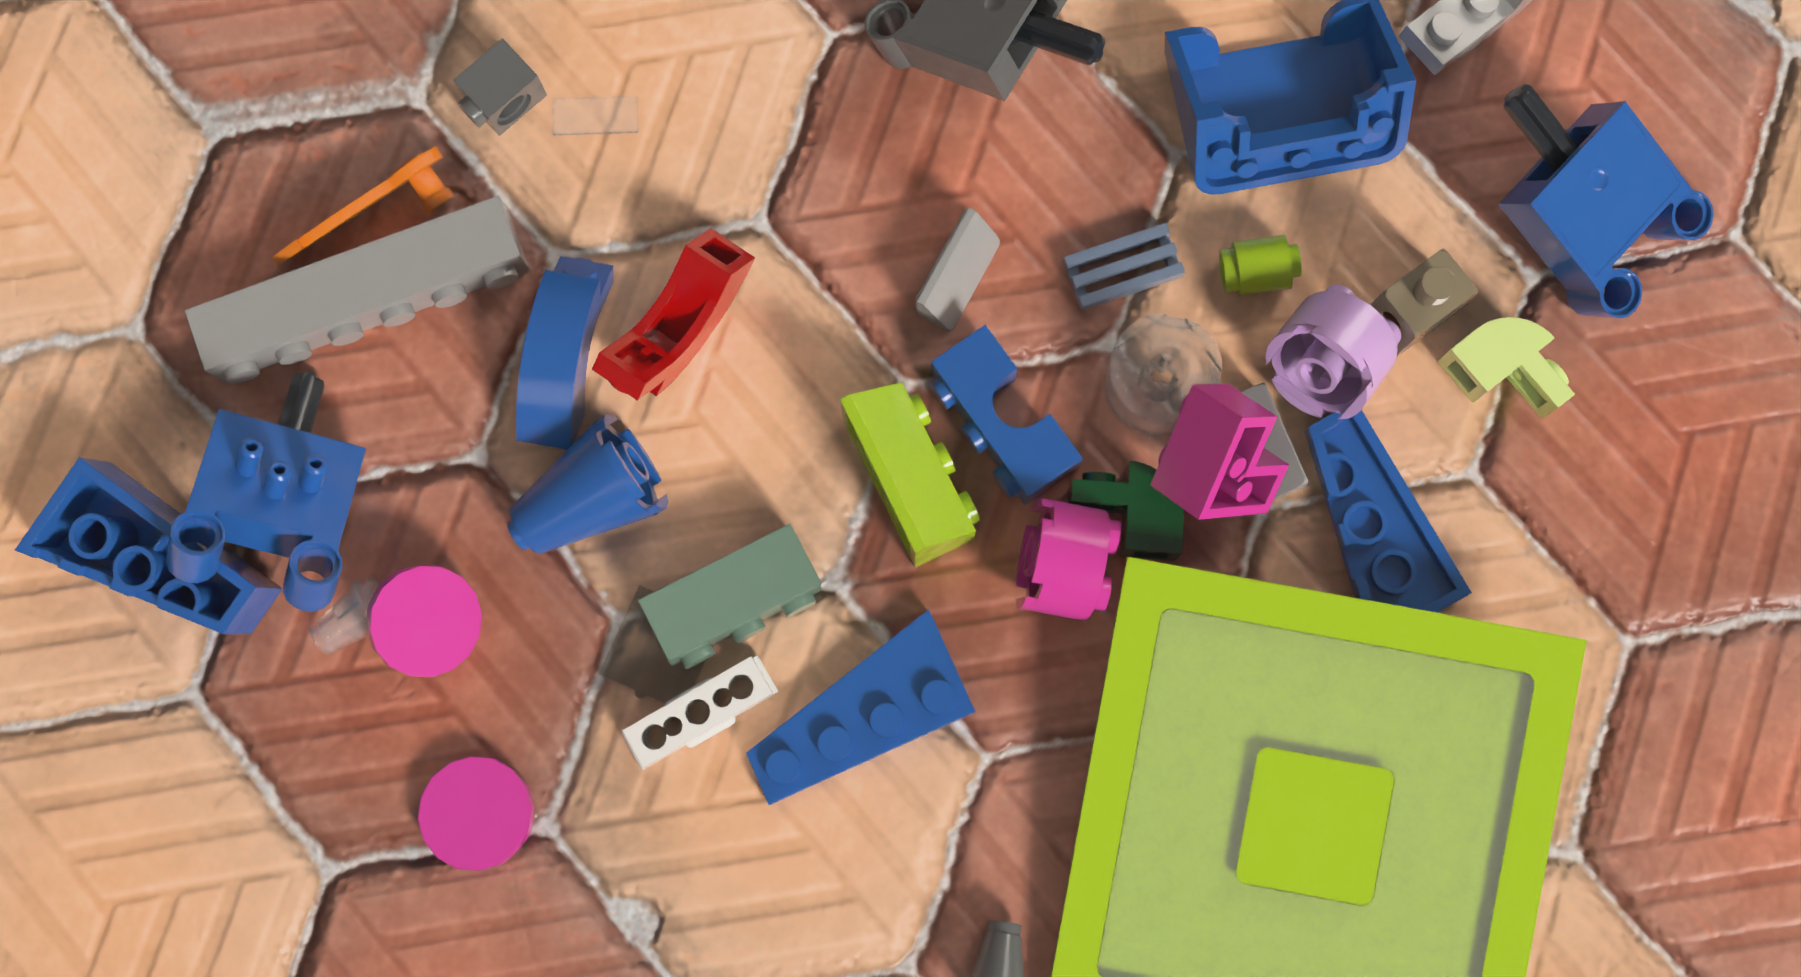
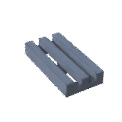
M1166 222L1064 257L1063 264L1081 311L1183 277L1185 270L1182 262L1179 263L1177 259V249L1174 242L1171 243L1169 238L1170 231ZM1155 242L1159 245L1158 248L1081 274L1078 268ZM1163 259L1167 266L1088 294L1085 289L1086 285Z

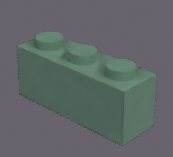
M790 523L638 601L671 666L673 667L682 662L685 669H688L714 656L716 652L713 646L733 636L736 643H740L766 629L763 620L782 610L786 617H791L816 603L813 595L821 591L822 583Z

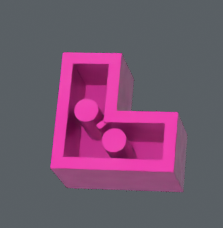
M1192 384L1189 393L1180 405L1179 417L1171 437L1159 455V465L1150 485L1198 520L1268 513L1289 466L1288 463L1264 448L1278 416L1229 384Z

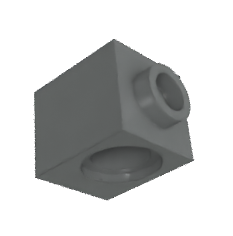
M503 38L453 80L464 97L457 103L463 112L478 128L487 123L498 136L502 135L547 96L538 75Z

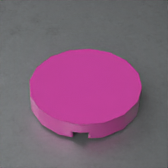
M424 564L397 570L378 585L368 604L366 618L368 621V637L372 649L388 666L406 675L434 677L451 671L471 654L480 636L482 612L477 595L463 577L438 565Z
M471 756L449 763L431 778L421 796L418 821L424 842L438 859L456 869L482 871L504 864L520 850L522 844L526 842L532 831L535 807L529 786L514 769L497 759Z

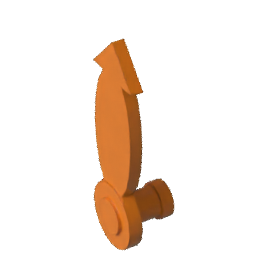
M435 146L426 152L423 151L397 168V171L389 176L386 181L354 200L299 239L294 240L271 257L277 266L282 265L408 181L423 201L422 206L427 213L437 209L455 196L449 187H445L431 167L444 157L443 154Z

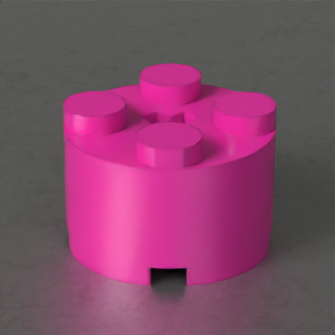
M1037 498L1031 511L1041 513L1037 527L1026 525L1016 574V587L1025 588L1026 596L1017 598L1016 606L1018 609L1086 621L1095 609L1105 611L1111 594V578L1104 576L1108 554L1114 555L1119 544L1121 533L1120 521L1110 520L1106 510Z

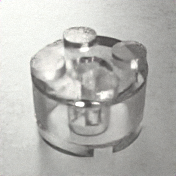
M1153 314L1141 318L1131 324L1120 335L1106 365L1104 390L1109 406L1121 422L1137 431L1140 435L1145 437L1169 436L1172 434L1178 420L1180 405L1189 393L1192 384H1220L1222 357L1213 337L1197 322L1187 318L1184 320L1167 316V314ZM1156 369L1159 373H1164L1167 370L1171 372L1173 377L1169 384L1164 380L1157 382L1152 377L1154 370Z

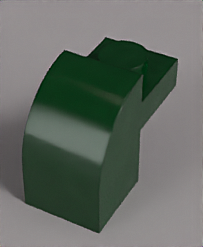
M1130 461L1124 471V482H1115L1116 475L1107 472L1082 473V480L1072 479L1068 489V503L1102 509L1108 513L1122 514L1120 557L1126 558L1128 556L1139 559L1176 561L1182 554L1183 508L1150 485L1157 469L1136 461Z

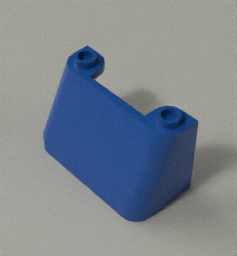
M1341 0L1325 13L1321 23L1320 36L1219 54L1218 41L1210 29L1189 27L1165 32L1164 52L1188 160L1195 184L1203 193L1210 195L1224 194L1375 166L1389 162L1405 148L1409 133L1416 79L1379 0Z

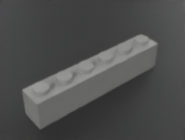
M496 196L185 310L204 370L222 383L239 384L256 378L260 374L259 369L278 362L281 365H290L304 361L312 355L311 350L331 343L334 346H342L353 343L364 336L363 331L383 324L386 327H394L405 324L416 316L415 312L433 305L438 308L456 305L467 298L466 293L487 286L489 289H497L508 286L519 278L518 274L530 269L509 211L500 197Z

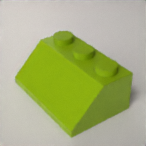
M901 382L853 393L841 398L840 403L844 424L914 567L916 568L974 540L976 530L973 524L980 521L979 514L967 491L957 494L948 476L956 472L955 466L944 444L939 442L933 445L924 427L931 423V418L920 395L916 393L909 396Z

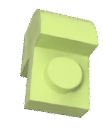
M1499 318L1481 325L1437 361L1472 403L1477 401L1504 378L1509 380L1541 419L1575 395L1568 386L1569 380L1563 369L1550 359L1545 360L1538 352L1555 337L1542 326L1522 318Z

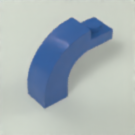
M560 256L554 271L545 270L531 310L522 351L516 402V441L565 450L574 443L585 417V381L591 341L598 317L613 284V265L593 262L586 258Z

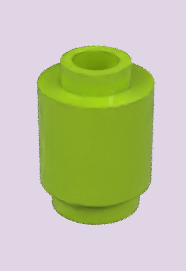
M1285 235L1232 242L1231 248L1219 250L1220 274L1225 293L1237 291L1239 296L1292 289L1293 277H1300L1302 275L1299 247L1297 244L1288 245Z

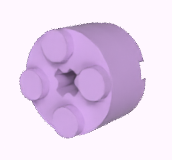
M1335 284L1329 286L1326 291L1308 296L1299 305L1268 345L1265 354L1266 365L1271 360L1276 373L1271 379L1278 392L1299 410L1322 418L1326 412H1336L1341 414L1338 420L1348 419L1362 410L1394 366L1398 353L1397 345L1401 340V332L1394 322L1385 319L1375 308L1357 298L1349 288Z

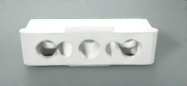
M751 656L718 676L706 678L668 700L664 707L622 730V736L641 770H644L684 746L693 748L735 723L736 716L779 691L759 656ZM746 677L753 682V691L749 697L736 699L732 696L731 703L726 707H719L716 704L715 698L717 693L723 689L731 691V684L736 678ZM702 700L709 705L710 715L704 723L698 725L690 720L688 711L694 702ZM677 717L681 720L682 730L678 735L666 734V741L659 749L649 745L647 734L652 729V726L659 725L667 728V723L671 718Z

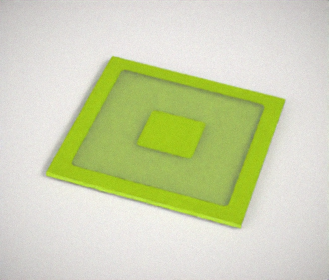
M1127 556L1051 977H1526L1587 640Z

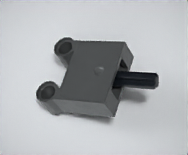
M882 0L868 11L865 18L867 34L887 64L893 68L905 69L914 67L1002 101L1007 99L1038 48L1085 65H1092L1094 62L1097 63L1102 59L1105 46V38L1100 33L1056 19L1067 0H925L915 16H913L907 4L902 0Z

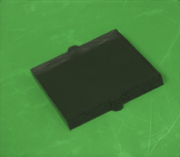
M639 585L599 674L635 690V696L640 699L645 698L647 695L666 703L696 684L706 661L688 669H685L682 662L673 667L671 666L638 601L654 591Z

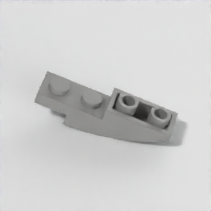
M1440 0L1410 22L1401 32L1399 38L1435 76L1458 57L1461 59L1533 0Z

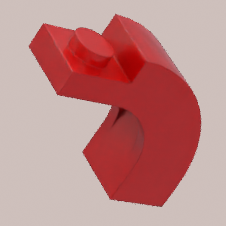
M712 228L687 243L670 279L649 311L630 331L599 352L591 370L608 380L616 390L630 395L637 401L648 392L657 397L687 367L717 327L742 286L755 257Z

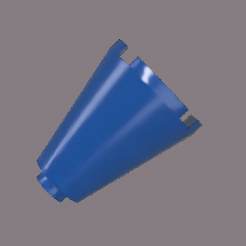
M605 414L598 418L510 507L511 520L507 522V528L511 537L521 549L527 550L530 548L535 553L542 554L657 515L667 509V494L658 499L653 487L662 481L657 469L645 449L629 429L619 434L610 425L618 420L613 414Z

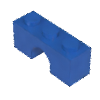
M985 324L931 361L930 374L934 379L928 382V385L939 403L946 410L954 406L965 421V424L960 426V430L974 451L980 454L986 450L998 468L993 470L992 474L1004 493L1010 499L1018 495L1024 505H1027L1079 469L1083 458L1051 414L1036 424L1024 428L1009 426L997 416L992 401L1001 390L1015 381L1018 368Z

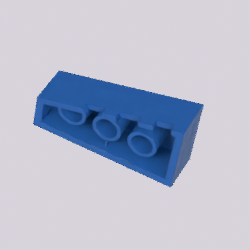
M81 457L78 458L15 548L17 552L32 558L45 560L57 565V568L107 585L109 589L154 604L159 609L221 634H252L283 589L226 546H223L220 567L214 576L199 583H189L177 579L168 569L166 556L171 525L181 513L111 462ZM190 542L184 544L186 548L193 551L208 549L200 543Z

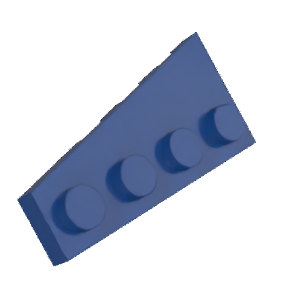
M1361 410L1351 418L1339 420L1338 418L1341 414L1334 412L1310 425L1304 432L1355 598L1438 613L1472 593L1363 411Z
M928 609L746 752L768 805L779 802L975 713L930 610Z

